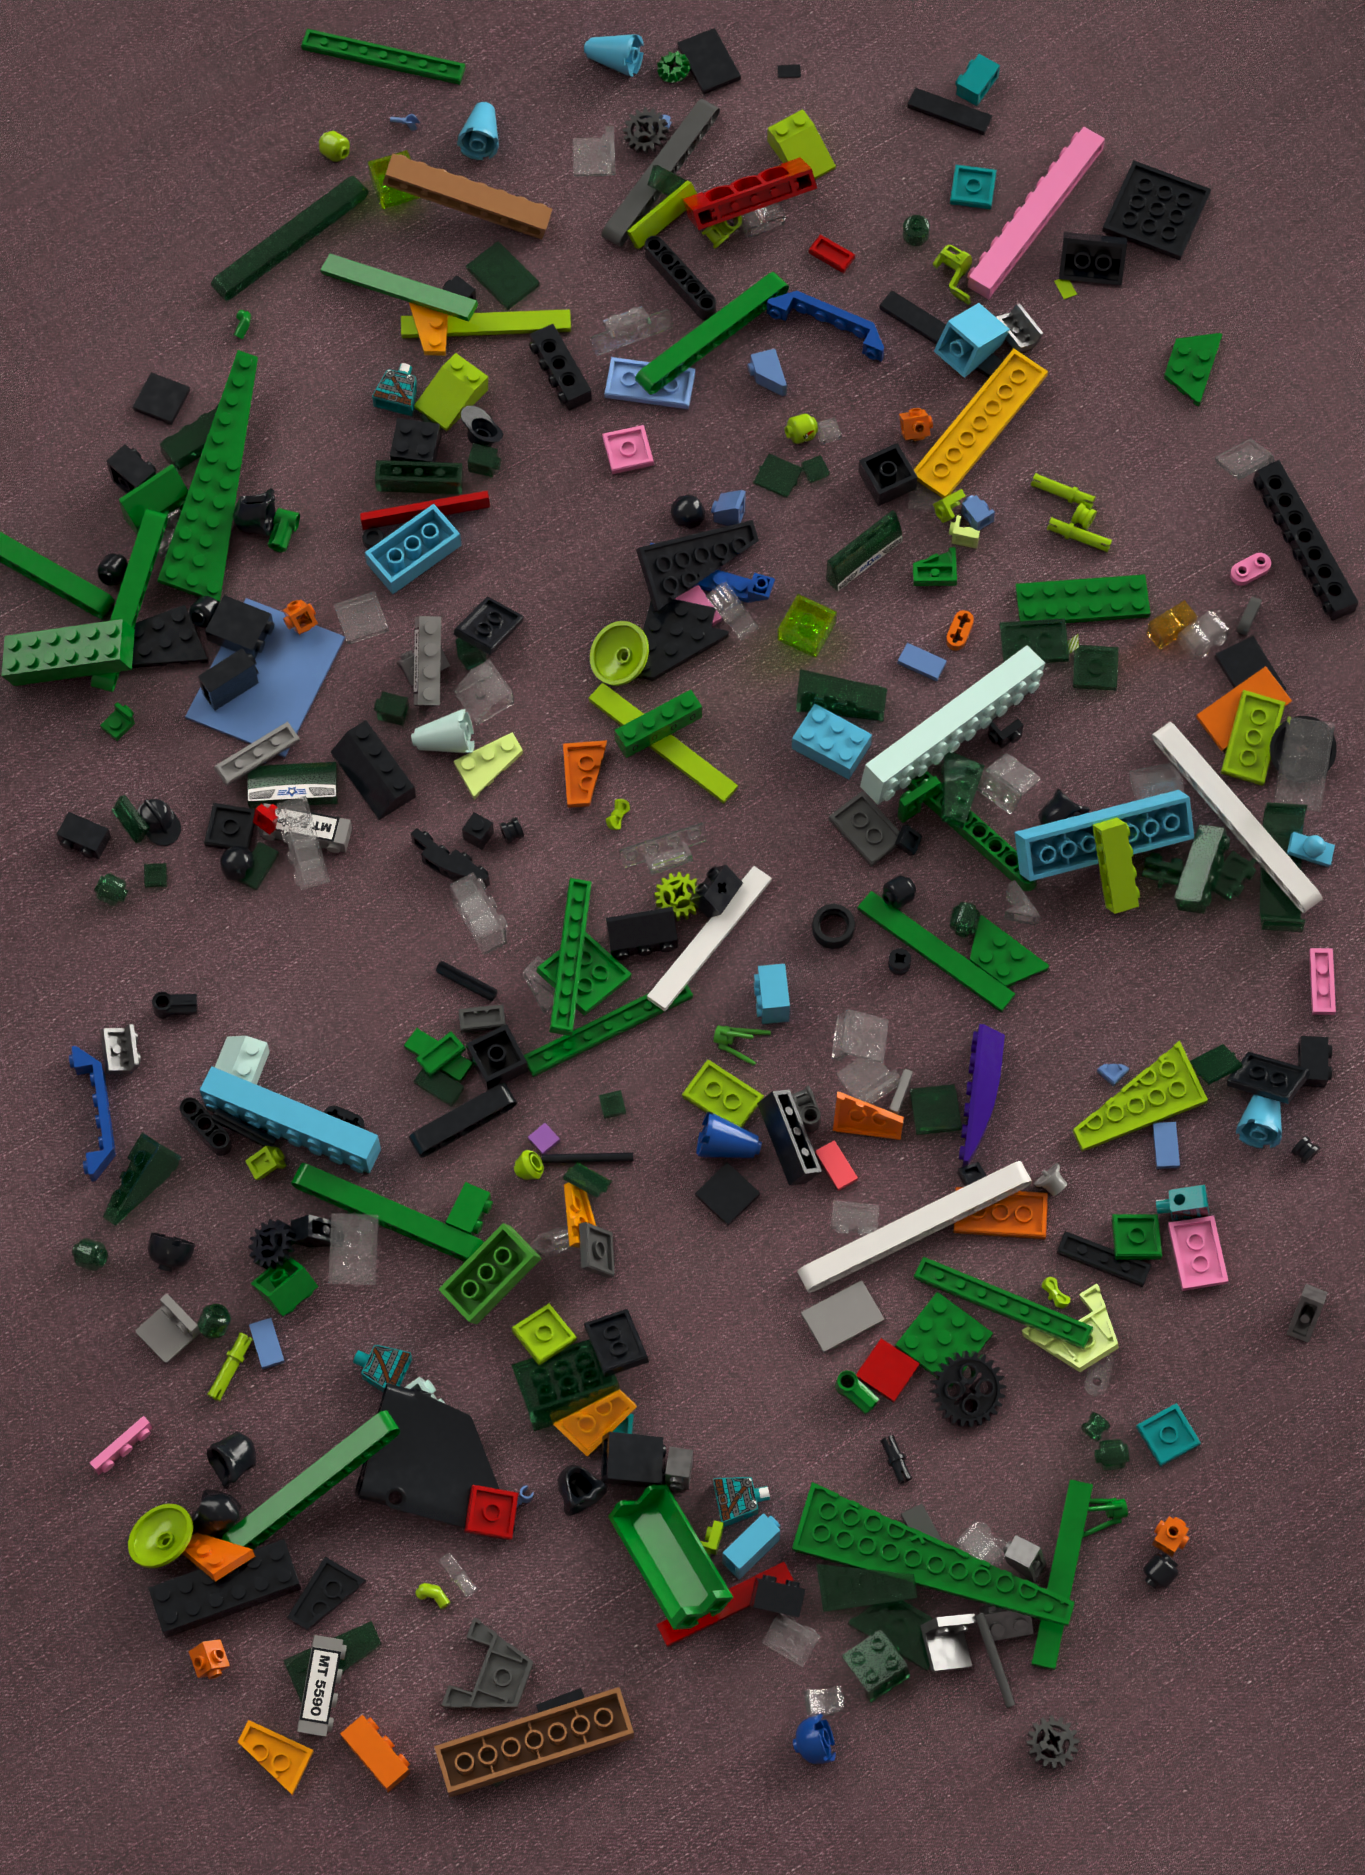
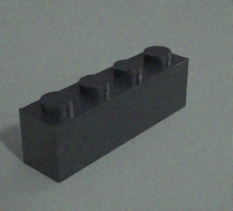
M790 1089L772 1091L758 1102L757 1105L789 1186L806 1184L821 1173L822 1170Z

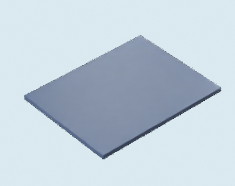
M246 598L244 603L271 613L273 623L275 624L270 635L267 634L264 640L265 646L263 651L258 653L255 658L257 663L255 666L259 672L257 674L259 683L216 711L205 699L200 687L185 718L251 744L286 722L291 725L296 734L298 733L345 640V636L317 625L299 635L293 629L289 630L283 620L285 617L283 612ZM221 646L210 668L234 654L235 651ZM290 748L278 755L285 758Z

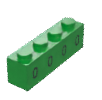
M690 689L615 729V742L624 756L628 758L701 719L702 705Z

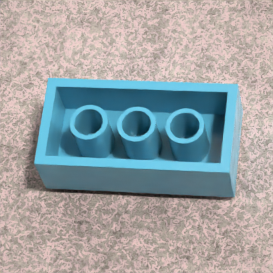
M432 504L365 552L366 564L388 590L394 594L462 546L461 536L436 505Z

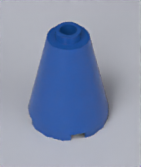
M706 1113L702 1122L704 1127L698 1137L697 1156L754 1158L755 1154L759 1155L762 1146L759 1136L714 1113Z

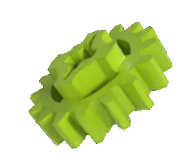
M678 872L677 877L670 873L668 880L662 878V885H656L658 892L654 893V897L657 899L656 907H673L674 916H676L677 921L683 915L686 920L689 919L688 913L696 915V908H698L691 901L692 893H689L687 890L689 887L693 895L696 893L697 879L689 880L690 874L688 873L685 877H681V872ZM664 896L670 901V905L666 903Z

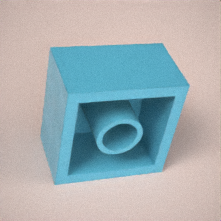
M785 964L758 966V974H754L753 983L757 1002V1017H761L762 1024L789 1022L790 1002Z

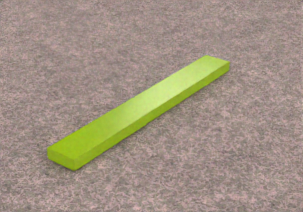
M570 309L474 313L470 321L448 315L447 336L533 333L551 324H554L558 332H571ZM401 316L402 338H419L413 316Z
M604 683L588 698L589 702L621 726L644 714ZM672 735L648 746L723 804L738 789L737 784Z

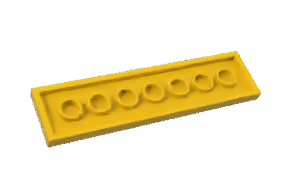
M1013 348L916 466L914 472L918 477L917 481L942 498L950 495L1048 376V371Z

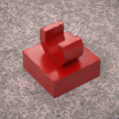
M260 804L255 808L253 823L270 835L276 829L278 820L276 813L280 809L274 804L268 808Z

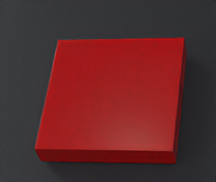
M881 1338L856 1376L858 1380L894 1403L920 1366V1363Z
M472 1485L464 1533L512 1540L518 1493Z

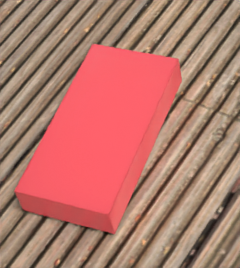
M835 1140L815 1151L816 1157L838 1191L858 1180L857 1175Z

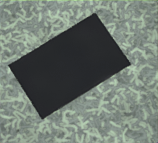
M800 64L777 65L778 78L801 77Z

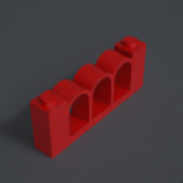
M799 157L782 163L781 166L768 168L758 175L740 178L730 185L718 186L704 193L700 192L683 198L689 220L698 230L817 189L812 168Z

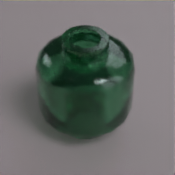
M912 215L905 219L902 230L904 241L911 246H920L927 242L930 232L928 220L921 215Z
M107 873L105 876L101 875L94 892H97L96 897L98 900L115 906L119 901L124 902L129 890L125 889L126 881L124 879Z
M960 902L959 905L954 906L952 909L949 926L955 931L957 936L968 937L969 934L977 932L980 912L974 904Z
M84 1238L74 1245L72 1256L77 1266L96 1271L106 1264L108 1251L103 1243Z
M221 1304L207 1305L203 1308L197 1323L199 1331L209 1339L221 1338L228 1329L231 1316L227 1308Z
M1119 1438L1102 1440L1099 1442L1098 1449L1094 1450L1096 1464H1101L1102 1469L1105 1471L1123 1469L1126 1466V1462L1130 1461L1127 1443L1123 1444V1441Z

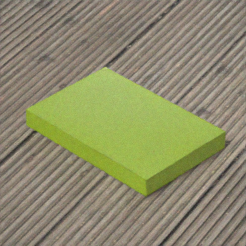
M708 1059L682 1093L684 1099L704 1112L714 1113L742 1128L758 1107L757 1103L764 1098V1095Z

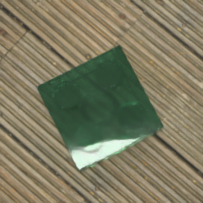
M1079 645V648L1074 650L1072 688L1116 691L1119 647Z

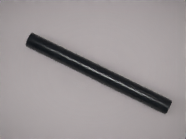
M633 1152L542 1154V1163L634 1161Z

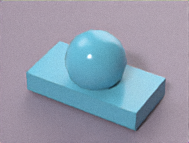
M1293 832L1290 836L1287 854L1329 867L1332 862L1335 845L1325 842L1318 835L1306 836Z

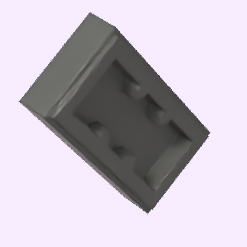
M503 1004L458 1009L461 1033L493 1030L506 1025Z

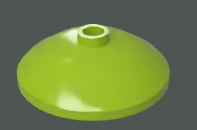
M617 621L603 628L594 639L590 650V664L595 676L602 682L613 686L624 685L634 680L644 669L649 655V644L645 633L640 627L628 621Z
M163 1504L146 1512L136 1522L129 1536L128 1551L131 1558L138 1565L145 1568H158L174 1561L184 1552L191 1540L193 1521L190 1514L182 1506L176 1504Z

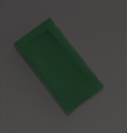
M653 165L647 185L669 196L687 180L659 165Z
M126 795L119 796L112 812L135 843L142 842L149 830V826Z
M258 842L252 852L254 856L253 868H248L245 878L238 880V882L255 890H258L279 855L277 850L261 842Z
M422 1068L414 1080L415 1085L451 1107L464 1090L463 1085L440 1071L430 1078Z

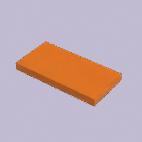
M1266 666L1195 716L1221 751L1225 750L1228 746L1243 690L1286 702L1284 707L1292 702Z
M956 1187L955 1191H957V1190H959V1189H961V1188H963V1187ZM1018 1191L955 1222L953 1233L1046 1239L1048 1193Z

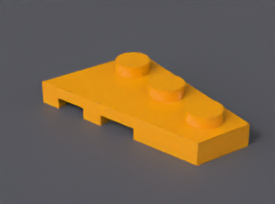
M408 302L424 355L446 356L448 315Z
M570 1181L564 1184L569 1246L580 1248L579 1224L587 1222L596 1226L584 1183Z
M619 1389L554 1422L553 1425L588 1457L602 1443V1437L608 1432H613L637 1406Z
M250 1720L247 1721L238 1740V1744L293 1796L314 1750Z

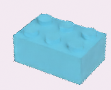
M814 704L792 738V749L849 780L870 748L872 734Z

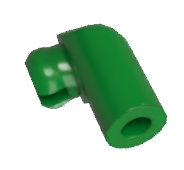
M239 310L236 318L240 322L233 335L243 340L250 326L251 314L249 311Z

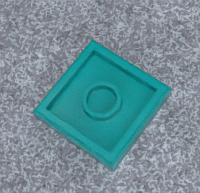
M955 164L950 204L991 210L997 170Z
M1177 1403L1136 1425L1138 1432L1160 1467L1201 1445L1199 1438Z

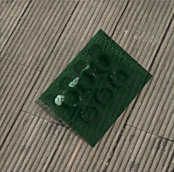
M589 1339L568 1346L541 1365H538L533 1358L511 1365L534 1431L553 1426L554 1422L620 1389L615 1374L604 1377Z

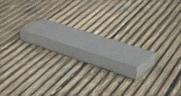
M286 722L214 766V769L227 786L300 741V738L291 725Z

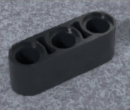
M189 1097L182 1100L179 1106L180 1112L189 1127L213 1153L218 1156L228 1154L231 1151L232 1143L223 1127L212 1120L211 1114L195 1098ZM190 1107L196 1108L193 1114L185 1113ZM205 1123L211 1124V1127L207 1130L200 1129ZM219 1139L226 1140V1143L222 1146L215 1145Z

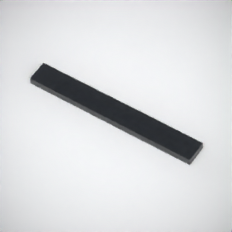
M894 291L887 295L879 307L880 310L936 345L946 326L945 323ZM991 354L975 370L990 378L1004 360Z

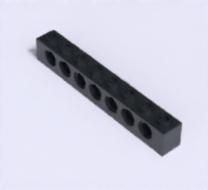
M1280 460L1257 468L1253 484L1262 493L1265 506L1272 511L1275 524L1279 525L1283 531V539L1286 543L1290 544L1294 559L1300 562L1304 577L1310 580L1314 595L1320 598L1324 613L1326 615L1329 614L1333 621L1355 612L1358 600ZM1270 486H1276L1278 489H1272ZM1280 504H1286L1288 507H1282ZM1290 521H1295L1298 525H1293ZM1299 539H1305L1308 542L1304 543L1301 542ZM1309 557H1316L1318 560H1311ZM1323 574L1328 578H1321L1319 575ZM1334 592L1338 596H1332L1329 593Z

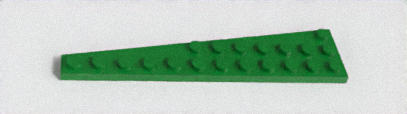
M240 350L237 351L157 580L158 583L198 597L210 596L217 600L218 603H220L258 362L257 356Z
M814 1482L811 1483L792 1551L1069 1627L1075 1605L1074 1601L1046 1588H1041L1028 1580H1023L1006 1570H1001L989 1562L977 1559L969 1555V1553L919 1530L907 1527L897 1520L885 1517L881 1513L861 1506L853 1500L850 1501Z

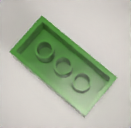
M503 1223L439 1288V1291L468 1322L478 1324L542 1258L512 1226Z

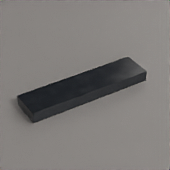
M916 87L907 105L909 109L981 135H985L992 120V115Z
M1067 1231L1064 1232L1056 1253L1140 1287L1144 1286L1152 1266L1138 1259H1115L1113 1249Z

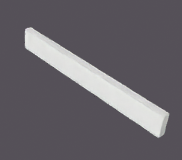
M753 866L742 879V886L723 913L710 918L647 995V999L663 1011H666L770 884L772 878Z

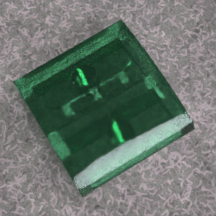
M955 1084L910 1089L916 1135L962 1130Z

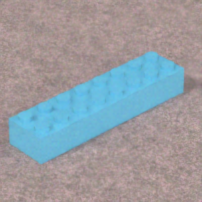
M1180 790L1016 831L1014 833L1020 874L1029 881L1099 864L1092 825L1116 817L1129 826L1130 836H1128V839L1133 849V854L1195 839L1190 797Z
M211 1066L200 1088L204 1105H206L205 1107L208 1110L215 1112L217 1108H220L258 1129L261 1128L268 1131L267 1133L275 1138L283 1137L288 1139L290 1144L296 1147L301 1145L307 1147L311 1153L318 1156L324 1154L337 1164H348L356 1172L363 1173L364 1171L370 1174L381 1151L378 1135Z

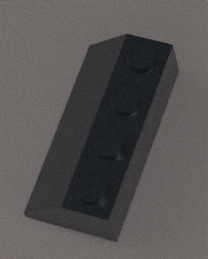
M367 720L347 731L332 749V756L378 820L416 798L413 784Z

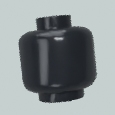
M115 553L106 555L97 568L100 581L106 585L120 584L123 581L128 566L126 558Z
M202 596L197 599L189 608L192 623L201 628H207L219 605L217 600L210 596Z
M901 875L884 884L882 898L887 905H892L897 909L914 900L916 886L910 878Z
M1165 1553L1162 1555L1154 1554L1143 1568V1572L1147 1576L1145 1581L1155 1589L1158 1586L1164 1589L1168 1588L1179 1574L1176 1568L1178 1564Z

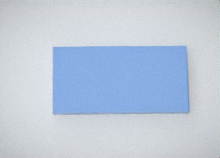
M611 357L604 394L605 398L689 409L695 377L694 368H688L658 392L650 395L635 381L637 373L650 362Z

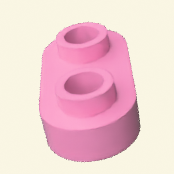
M1256 553L1236 563L1230 573L1232 582L1243 586L1266 575L1271 567V559L1264 553ZM1257 561H1263L1264 564H1258ZM1239 570L1245 571V574L1239 573Z

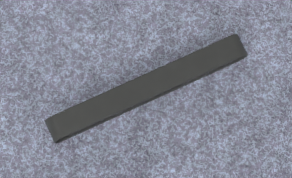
M700 99L607 222L602 231L603 238L619 247L623 246L629 238L627 230L647 214L714 124L720 113V108L704 99Z

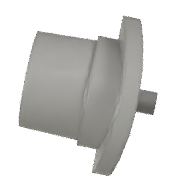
M1056 1163L1048 1171L1044 1169L1042 1171L1043 1175L1034 1182V1185L1036 1187L1042 1186L1052 1196H1056L1067 1186V1182L1060 1175V1165Z

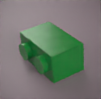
M465 1182L446 1220V1224L472 1236L479 1234L483 1226V1221L481 1220L484 1214H489L493 1205L491 1193Z

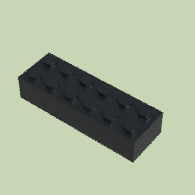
M285 1539L253 1550L254 1558L216 1582L199 1569L149 1587L148 1589L164 1636L168 1638L301 1590L302 1588Z

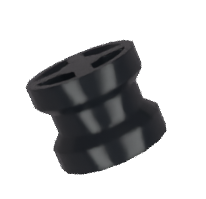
M516 817L512 818L508 823L502 822L499 824L507 844L511 843L515 838L521 839L524 837L523 830Z
M903 948L894 949L889 955V970L895 975L906 974L911 965L910 953Z
M1306 1135L1296 1144L1291 1152L1294 1155H1298L1302 1163L1307 1164L1319 1152L1320 1147L1313 1145L1310 1142V1138Z

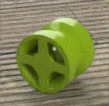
M1080 503L1073 514L1071 522L1074 524L1079 523L1083 529L1087 530L1092 524L1097 511L1094 509L1089 510L1085 504Z

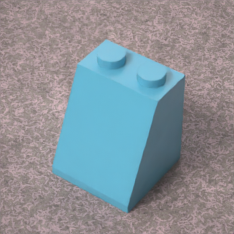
M978 303L947 322L934 352L965 378L1003 344L1010 329Z

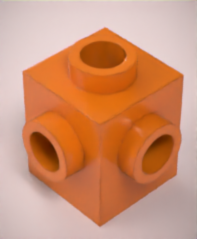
M913 408L909 412L899 414L901 434L905 440L919 441L925 439L926 436H931L930 428H933L931 415L928 416L924 409Z
M295 600L282 610L285 615L283 620L289 630L293 629L299 635L309 631L318 624L314 616L316 612L310 603L306 604L302 600Z
M1169 1516L1165 1522L1161 1520L1154 1531L1157 1536L1152 1545L1173 1557L1178 1548L1183 1550L1190 1538L1186 1536L1189 1528L1186 1527V1523L1183 1520Z
M221 1639L202 1642L188 1651L198 1678H217L222 1675L221 1671L230 1666Z

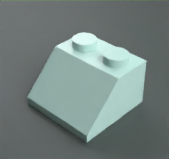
M229 1036L225 1040L215 1068L257 1085L270 1052L268 1044L248 1036Z

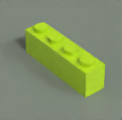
M1117 817L1093 824L1106 908L1116 914L1139 907L1138 898H1140V892L1135 883L1137 873L1132 864L1133 849L1128 839V836H1130L1129 826Z

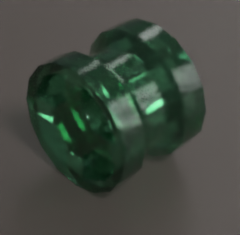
M1092 1412L1089 1415L1088 1422H1084L1081 1425L1082 1431L1095 1441H1100L1102 1433L1108 1431L1111 1427L1108 1421L1096 1412Z

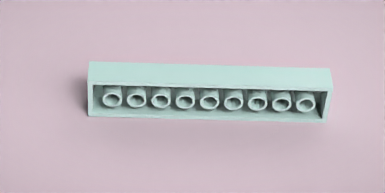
M1028 645L1022 648L865 764L860 787L877 805L884 800H890L897 790L906 788L916 776L921 777L932 764L937 765L948 752L953 753L964 740L969 741L972 739L976 731L981 728H987L995 717L1003 716L1011 705L1019 704L1026 694L1035 692L1040 686L1039 681L1043 676L1045 662Z

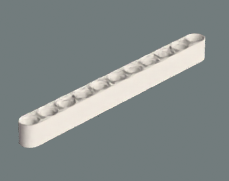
M1168 722L1152 734V738L1160 750L1302 913L1307 912L1323 900L1317 888L1172 722Z
M1021 1161L1012 1163L804 1265L797 1273L808 1293L817 1291L1023 1190L1032 1183V1180Z

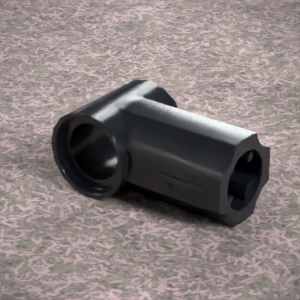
M158 992L152 998L154 1014L163 1019L171 1015H197V994ZM161 1002L168 1003L164 1008L157 1006Z

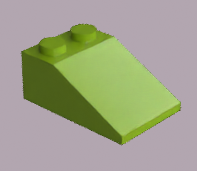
M803 109L768 127L767 142L782 163L801 157L812 168L815 179L836 168L814 123Z
M455 353L440 368L415 403L414 408L434 423L440 424V427L445 431H448L461 418L460 413L462 409L466 406H473L488 391V376Z

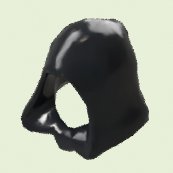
M270 488L261 495L241 496L234 509L233 519L241 532L263 534L265 536L271 535L276 513L274 490Z
M1057 789L1053 798L1039 812L1038 817L1041 825L1089 813L1090 808L1074 803L1061 789Z
M238 1431L219 1442L211 1444L207 1449V1459L222 1482L224 1489H228L231 1483H235L244 1471L256 1466V1451L253 1442L249 1437Z
M569 1465L560 1472L557 1479L558 1490L563 1498L564 1512L567 1516L575 1515L595 1504L608 1491V1487L604 1482L595 1478L588 1469L581 1465Z
M205 1489L201 1504L191 1517L193 1528L200 1534L222 1539L223 1535L240 1520L241 1505L230 1494Z

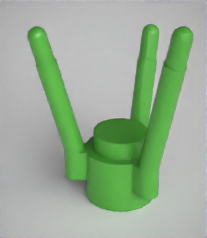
M718 1025L713 1042L719 1044L718 1049L725 1050L745 1062L755 1065V1061L732 1049L728 1044L732 1045L735 1037L753 1039L754 1036L752 1034L770 1035L771 1031Z

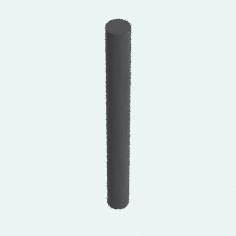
M984 1612L975 1615L1006 1708L1015 1705L1008 1681Z

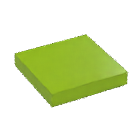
M550 1303L513 1326L511 1330L538 1365H541L577 1340V1337Z

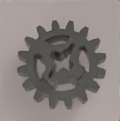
M644 107L643 112L636 109V115L629 114L631 120L624 122L628 127L623 129L624 134H626L624 139L626 142H629L630 148L635 147L638 153L641 149H643L645 154L648 153V149L656 152L655 146L662 147L661 140L667 141L664 133L669 132L668 128L665 127L668 123L665 119H662L663 115L661 113L656 115L654 108L650 112L647 107ZM641 127H643V128L646 129V130H649V132H650L651 134H649L648 132L646 133L645 131H643Z
M1050 1715L1048 1722L1042 1717L1040 1719V1726L1036 1723L1032 1725L1035 1732H1028L1027 1736L1032 1738V1740L1026 1742V1746L1032 1747L1028 1754H1035L1034 1762L1038 1763L1041 1760L1043 1768H1046L1048 1764H1051L1052 1770L1056 1769L1057 1764L1064 1768L1066 1766L1065 1760L1072 1762L1073 1757L1071 1754H1077L1078 1749L1073 1747L1079 1744V1739H1073L1077 1734V1730H1069L1070 1722L1066 1725L1062 1724L1063 1717H1060L1058 1722L1054 1721L1053 1715ZM1052 1727L1058 1728V1729L1062 1730L1063 1732H1061V1733H1060V1732H1057V1731L1053 1730ZM1042 1731L1044 1739L1037 1744V1736ZM1050 1738L1053 1741H1058L1055 1748L1053 1745H1048ZM1069 1741L1068 1750L1064 1754L1062 1745ZM1043 1753H1048L1052 1755L1053 1758H1049L1043 1755Z

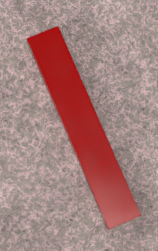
M488 491L364 512L360 514L362 529L366 530L371 527L378 528L406 523L432 504H435L444 516L489 508Z
M785 1562L729 1588L733 1598L725 1608L713 1617L709 1613L698 1619L699 1624L691 1629L673 1630L668 1619L656 1624L666 1646L669 1647L750 1607L756 1577L762 1579L763 1574L777 1577L776 1582L784 1584L786 1579L794 1581Z

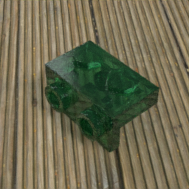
M1232 851L1207 888L1229 902L1234 896L1238 898L1245 887L1243 885L1245 880L1248 879L1250 881L1256 873L1257 869L1254 867L1257 860L1252 858L1251 861H1248Z

